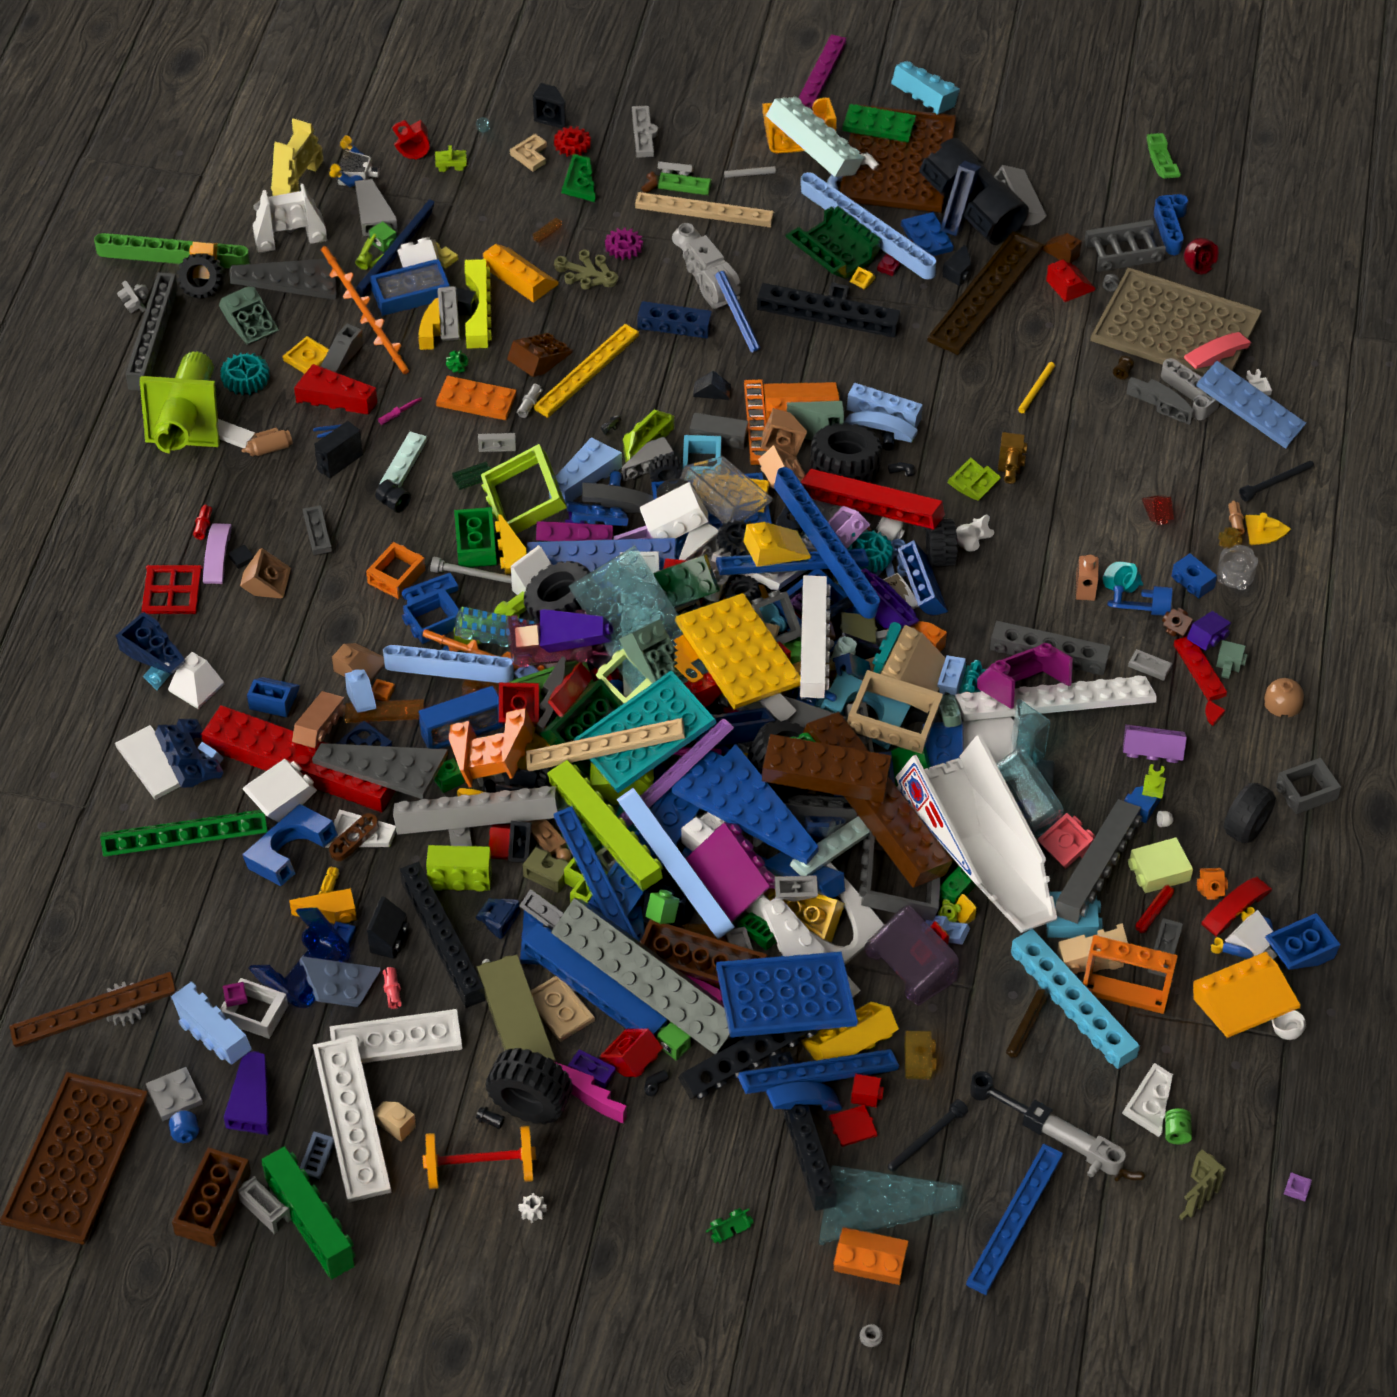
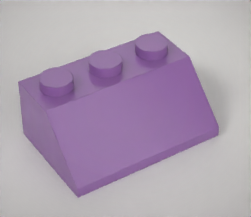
M1125 724L1123 753H1127L1128 757L1138 758L1139 755H1144L1149 760H1158L1160 757L1167 758L1166 761L1171 763H1178L1179 760L1184 759L1185 732Z

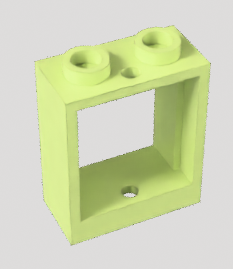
M624 649L615 652L612 660L607 664H603L596 674L597 678L604 681L622 704L652 684L646 677L625 698L606 679L626 658L636 667L627 657Z

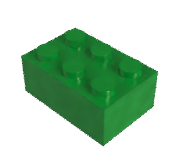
M492 507L454 510L458 565L464 567L497 565Z

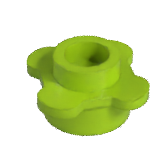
M948 899L942 901V907L938 911V916H947L949 922H956L957 914L961 911V907L959 904L950 903Z

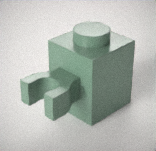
M1222 640L1216 667L1223 668L1222 678L1229 679L1231 671L1239 672L1240 666H1245L1247 654H1244L1245 645Z

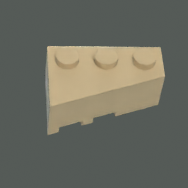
M1123 923L1116 925L1117 929L1104 932V929L1097 931L1098 934L1096 936L1128 943ZM1085 935L1059 942L1057 956L1074 974L1086 971L1093 936L1085 938ZM1096 956L1093 972L1103 969L1115 970L1123 967L1124 963Z

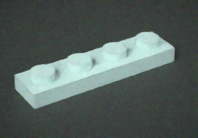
M413 432L408 433L380 484L384 480L390 479L398 484V487L402 486L425 446L427 436Z

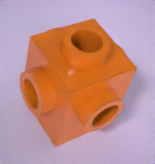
M1221 868L1200 869V879H1197V890L1206 899L1210 900L1219 899V896H1225V890L1228 889L1225 871Z

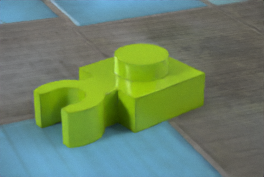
M1153 764L1149 766V775H1145L1142 795L1162 798L1166 779L1163 778L1164 766H1161V770L1158 772L1153 770Z

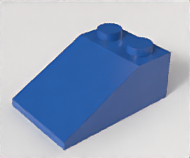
M1317 913L1265 936L1288 969L1318 966L1335 958L1341 945Z

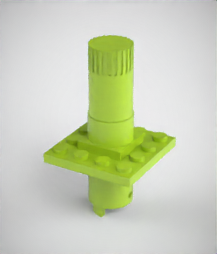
M197 351L185 354L175 378L140 377L145 442L155 443L165 453H170L171 450L182 449L186 445L219 447L215 381H210L214 366L212 360L206 354Z

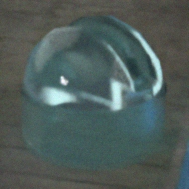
M479 118L476 121V127L479 132L485 133L489 130L490 123L487 118Z

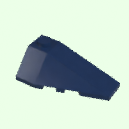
M142 612L116 635L120 651L136 661L169 674H173L185 663V659L169 640L166 632L164 633L158 621L145 612Z
M804 815V829L816 844L846 824L845 817Z

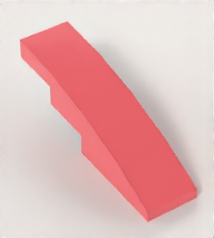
M1240 332L1228 334L1196 348L1186 354L1184 359L1195 369L1212 366L1216 361L1220 362L1222 358L1234 356L1236 350L1248 348L1251 342Z

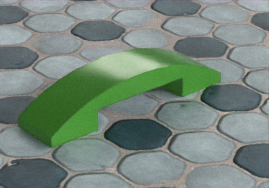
M1164 133L1148 134V148L1158 175L1161 178L1180 177L1177 164H1173L1167 150L1168 143Z

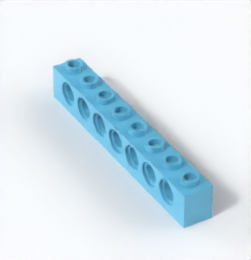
M1033 929L1012 941L1011 954L1014 959L1022 963L1026 972L1032 975L1037 980L1039 986L1051 995L1053 1002L1061 1006L1066 1016L1072 1019L1077 1024L1079 1030L1090 1038L1093 1046L1100 1049L1110 1064L1119 1069L1138 1056L1140 1045Z

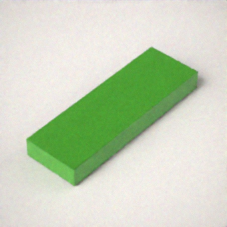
M661 173L658 181V189L709 195L711 179Z

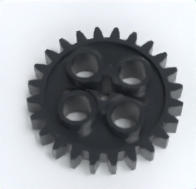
M742 519L741 522L734 520L733 523L728 521L727 524L723 523L722 527L720 526L717 534V543L720 544V548H725V553L730 552V556L750 555L743 541L746 525L752 524L751 521L745 523Z

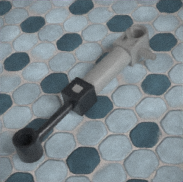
M978 1071L972 1076L970 1094L974 1099L983 1101L992 1096L1024 1114L1022 1125L1039 1135L1045 1133L1086 1156V1161L1092 1164L1087 1173L1089 1177H1093L1099 1169L1110 1175L1119 1174L1120 1169H1123L1126 1155L1120 1146L1099 1135L1097 1138L1055 1116L1053 1109L1037 1100H1034L1027 1107L994 1088L993 1078L988 1072Z

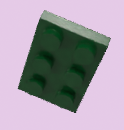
M707 554L653 573L658 587L667 592L663 599L667 609L720 591Z

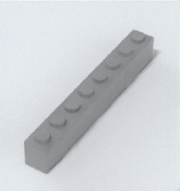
M542 786L540 788H523L514 791L503 790L496 793L484 792L477 795L441 797L430 800L421 799L411 802L401 801L394 803L393 817L398 835L511 823V820L531 821L554 818L553 813L559 811L556 787Z

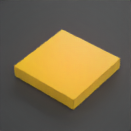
M306 336L283 355V361L305 374L312 364L321 366L329 349Z

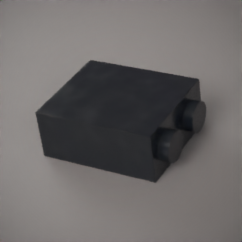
M346 421L314 444L317 470L328 478H332L363 455L360 429L349 421Z

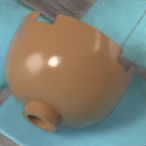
M1279 678L1271 682L1264 696L1265 707L1270 713L1279 717L1281 715L1292 717L1298 714L1304 702L1302 687L1296 681L1289 678Z

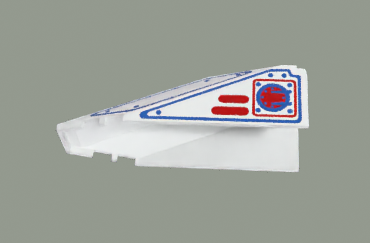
M981 734L972 740L959 758L929 767V769H923L917 755L912 756L896 776L897 788L930 832L959 866L1021 933L1055 921L1057 914L1053 896H1050L1048 888L1050 878L1046 876L1044 868L1046 858Z

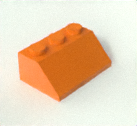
M843 1227L835 1255L834 1271L900 1285L908 1241Z

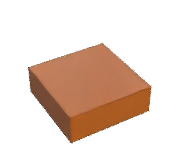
M376 679L372 687L374 699L388 703L395 689V684Z

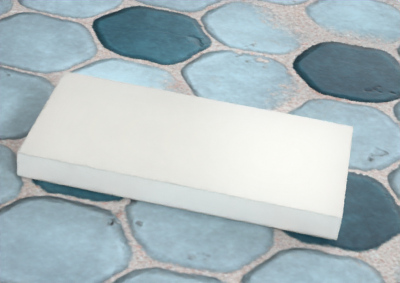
M151 725L115 743L116 748L155 800L180 787Z

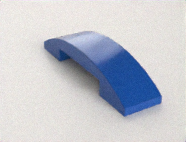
M794 1082L778 1085L766 1090L774 1109H791L795 1104L822 1105L823 1110L840 1111L842 1109L835 1091L825 1084Z

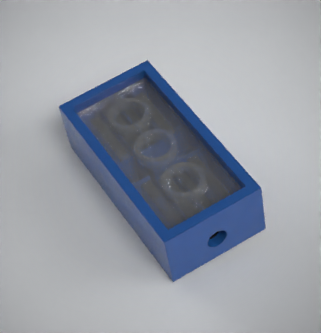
M439 259L371 276V289L382 316L431 304L435 298H438V288L450 287Z
M493 686L419 710L421 736L427 748L441 749L451 745L449 731L452 724L469 721L476 736L503 727V723H499V696Z

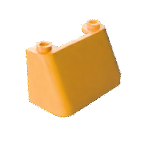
M817 99L813 103V114L823 119L828 127L836 131V116L830 99ZM772 103L763 104V117L771 152L805 151L766 116Z

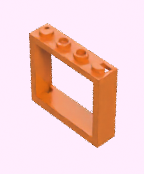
M1093 935L1083 984L1086 987L1088 984L1094 985L1093 989H1087L1097 998L1164 1014L1178 955ZM1096 956L1167 973L1163 991L1093 974ZM1159 1001L1162 1002V1005H1156L1155 1003Z

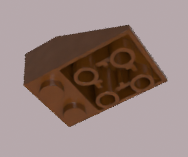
M544 333L513 340L507 360L532 377L547 373L569 356L573 350L567 347L566 343L554 338V335Z

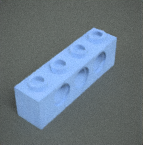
M854 383L848 393L847 410L855 413L872 411L889 414L908 422L915 428H917L921 421L923 404L858 383Z

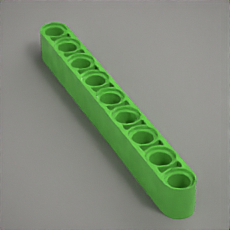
M107 233L98 234L94 238L96 252L101 257L175 264L183 263V259L189 257L190 246L193 245V242H196ZM218 244L217 260L221 262L220 266H223V268H231L233 265L250 264L248 249L245 246Z

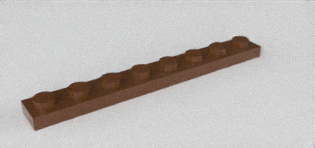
M170 971L10 1025L13 1045L19 1047L174 995L177 992L173 973Z

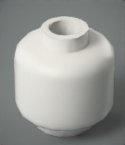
M882 517L876 527L878 533L881 532L882 536H887V539L891 542L894 539H901L905 532L902 529V521Z

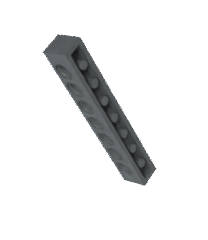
M161 272L157 274L125 374L128 390L140 391V377H151L178 291L175 274Z

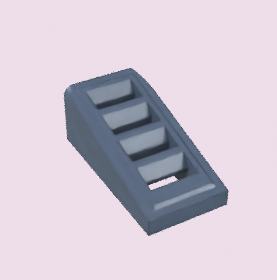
M313 1132L300 1169L304 1168L309 1177L320 1179L335 1146L334 1137ZM317 1143L325 1144L326 1148L317 1146ZM314 1150L323 1152V1156L314 1154ZM311 1157L321 1160L320 1164L310 1161ZM307 1165L318 1168L317 1172L306 1169Z

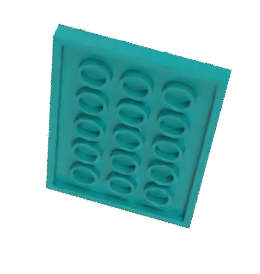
M671 670L577 736L574 741L679 718L683 719L685 739L589 759L615 791L619 793L715 725L716 720Z

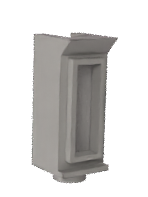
M255 1176L249 1181L243 1182L237 1190L240 1202L274 1234L278 1232L276 1222L281 1218L287 1222L291 1221L289 1208L276 1199L256 1180Z

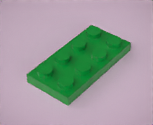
M850 104L842 131L909 142L916 115Z

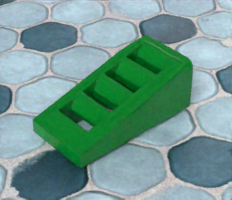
M752 912L737 923L738 928L745 926L748 936L764 950H768L777 942L774 934L770 931L767 921ZM752 920L753 922L747 926L746 923Z

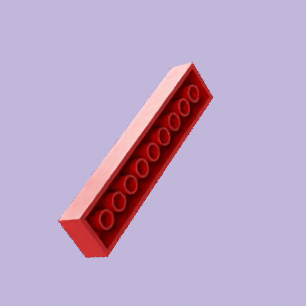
M220 705L201 734L203 743L219 754L265 771L283 759L290 762L295 761L302 768L300 772L303 775L307 774L314 781L312 785L316 789L381 813L396 791L314 764L312 758L320 744L328 743L319 742L315 748L292 742L294 731Z

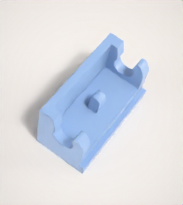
M946 655L937 684L940 693L945 695V692L954 696L959 693L966 671V658Z

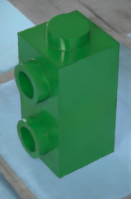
M960 866L940 886L939 902L941 904L945 899H948L950 903L956 904L962 894L967 896L976 887V884Z

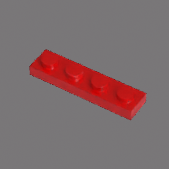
M1187 637L1174 640V647L1206 699L1214 701L1226 697L1227 690L1200 647L1188 640Z

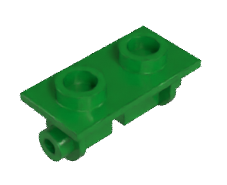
M740 1207L729 1213L730 1218L723 1221L721 1217L711 1222V1228L706 1230V1232L712 1230L711 1238L713 1242L721 1243L734 1236L730 1229L731 1227L734 1228L736 1234L751 1228V1225L754 1223L753 1219L745 1214L750 1209L742 1211Z

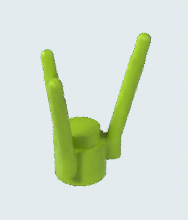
M373 234L371 239H367L359 257L355 261L360 269L366 270L368 267L372 269L383 256L382 254L373 261L372 254L368 252L376 234Z

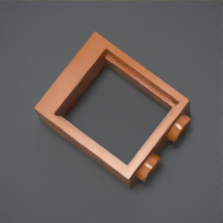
M393 542L366 571L367 582L399 599L402 596V591L410 587L425 571L424 557L419 553L408 550L403 545ZM395 557L411 565L398 580L382 572Z

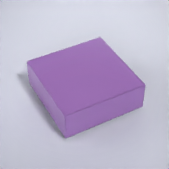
M1291 1173L1284 1194L1305 1201L1312 1180Z

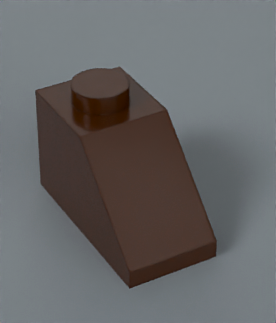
M1066 233L1051 238L1044 244L1043 251L1059 260L1063 259L1072 264L1080 256L1082 241Z

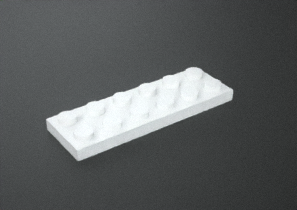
M457 1009L330 1026L331 1041L355 1035L361 1063L462 1050Z

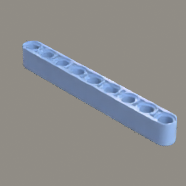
M632 788L617 799L619 804L716 938L720 939L735 928L635 789Z

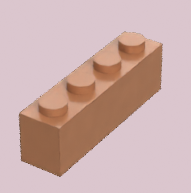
M322 691L295 723L292 742L315 748L319 742H323L325 735L330 733L332 726L336 725L339 717L344 715L346 708L343 705L344 697Z

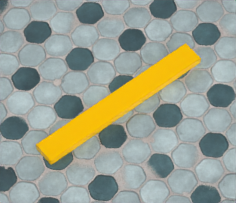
M624 324L534 405V410L549 418L639 336V331Z

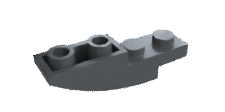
M1134 377L1130 378L1126 394L1157 406L1156 412L1188 425L1191 424L1193 409L1179 394L1153 379L1146 383Z

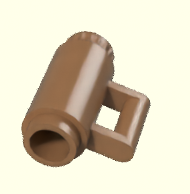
M277 428L255 433L256 438L247 441V446L242 449V452H247L250 456H260L288 448L289 445L293 444L289 430L278 431Z

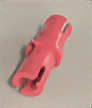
M389 967L386 968L387 971L383 970L385 979L384 992L387 994L388 1007L397 1009L398 1006L401 1007L402 1005L399 993L401 987L397 981L396 969Z

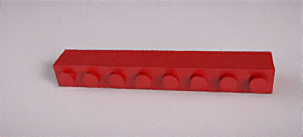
M810 469L801 481L805 490L814 500L842 507L845 506L850 509L930 529H935L945 516L943 501L819 470Z

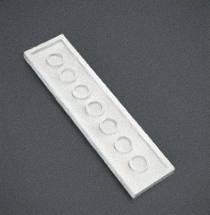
M355 1035L314 1044V1053L348 1203L391 1193Z

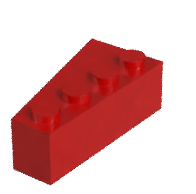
M315 364L311 365L294 387L296 403H303V401L311 402V405L319 406V404L328 405L331 409L340 407L345 408V411L367 415L377 404L375 387Z

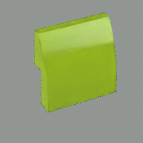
M970 458L949 478L947 483L964 495L979 501L1001 477L990 467L986 466L983 468Z

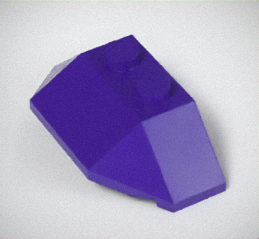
M867 568L861 570L880 597L879 607L875 616V620L883 628H889L891 623L897 622L903 628L905 625L911 627L919 622L913 608L886 581L870 573Z

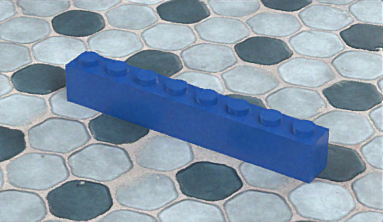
M538 923L522 938L521 950L624 1028L649 1029L657 1039L658 1031L663 1026H667V1019L553 935L548 927H543Z

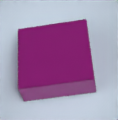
M244 982L222 986L226 1007L248 1003Z

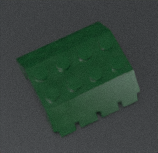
M833 206L824 211V221L807 232L797 227L786 234L787 239L829 272L844 279L853 275L858 267L864 268L869 265L881 249L880 243L882 242L879 236L873 232L871 233V230L862 223L859 224L858 220L839 206H836L835 209Z

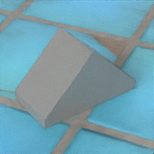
M817 876L775 877L776 898L795 902L818 897Z

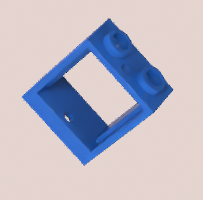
M444 588L403 606L404 614L402 619L405 625L411 627L414 638H418L422 644L431 641V639L422 636L425 629L444 635L453 631L462 618L461 611ZM441 607L448 618L422 629L415 618Z

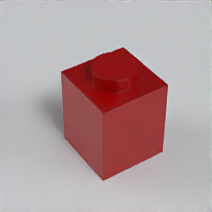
M855 1074L851 1103L877 1107L878 1099L882 1100L884 1087H880L881 1078Z

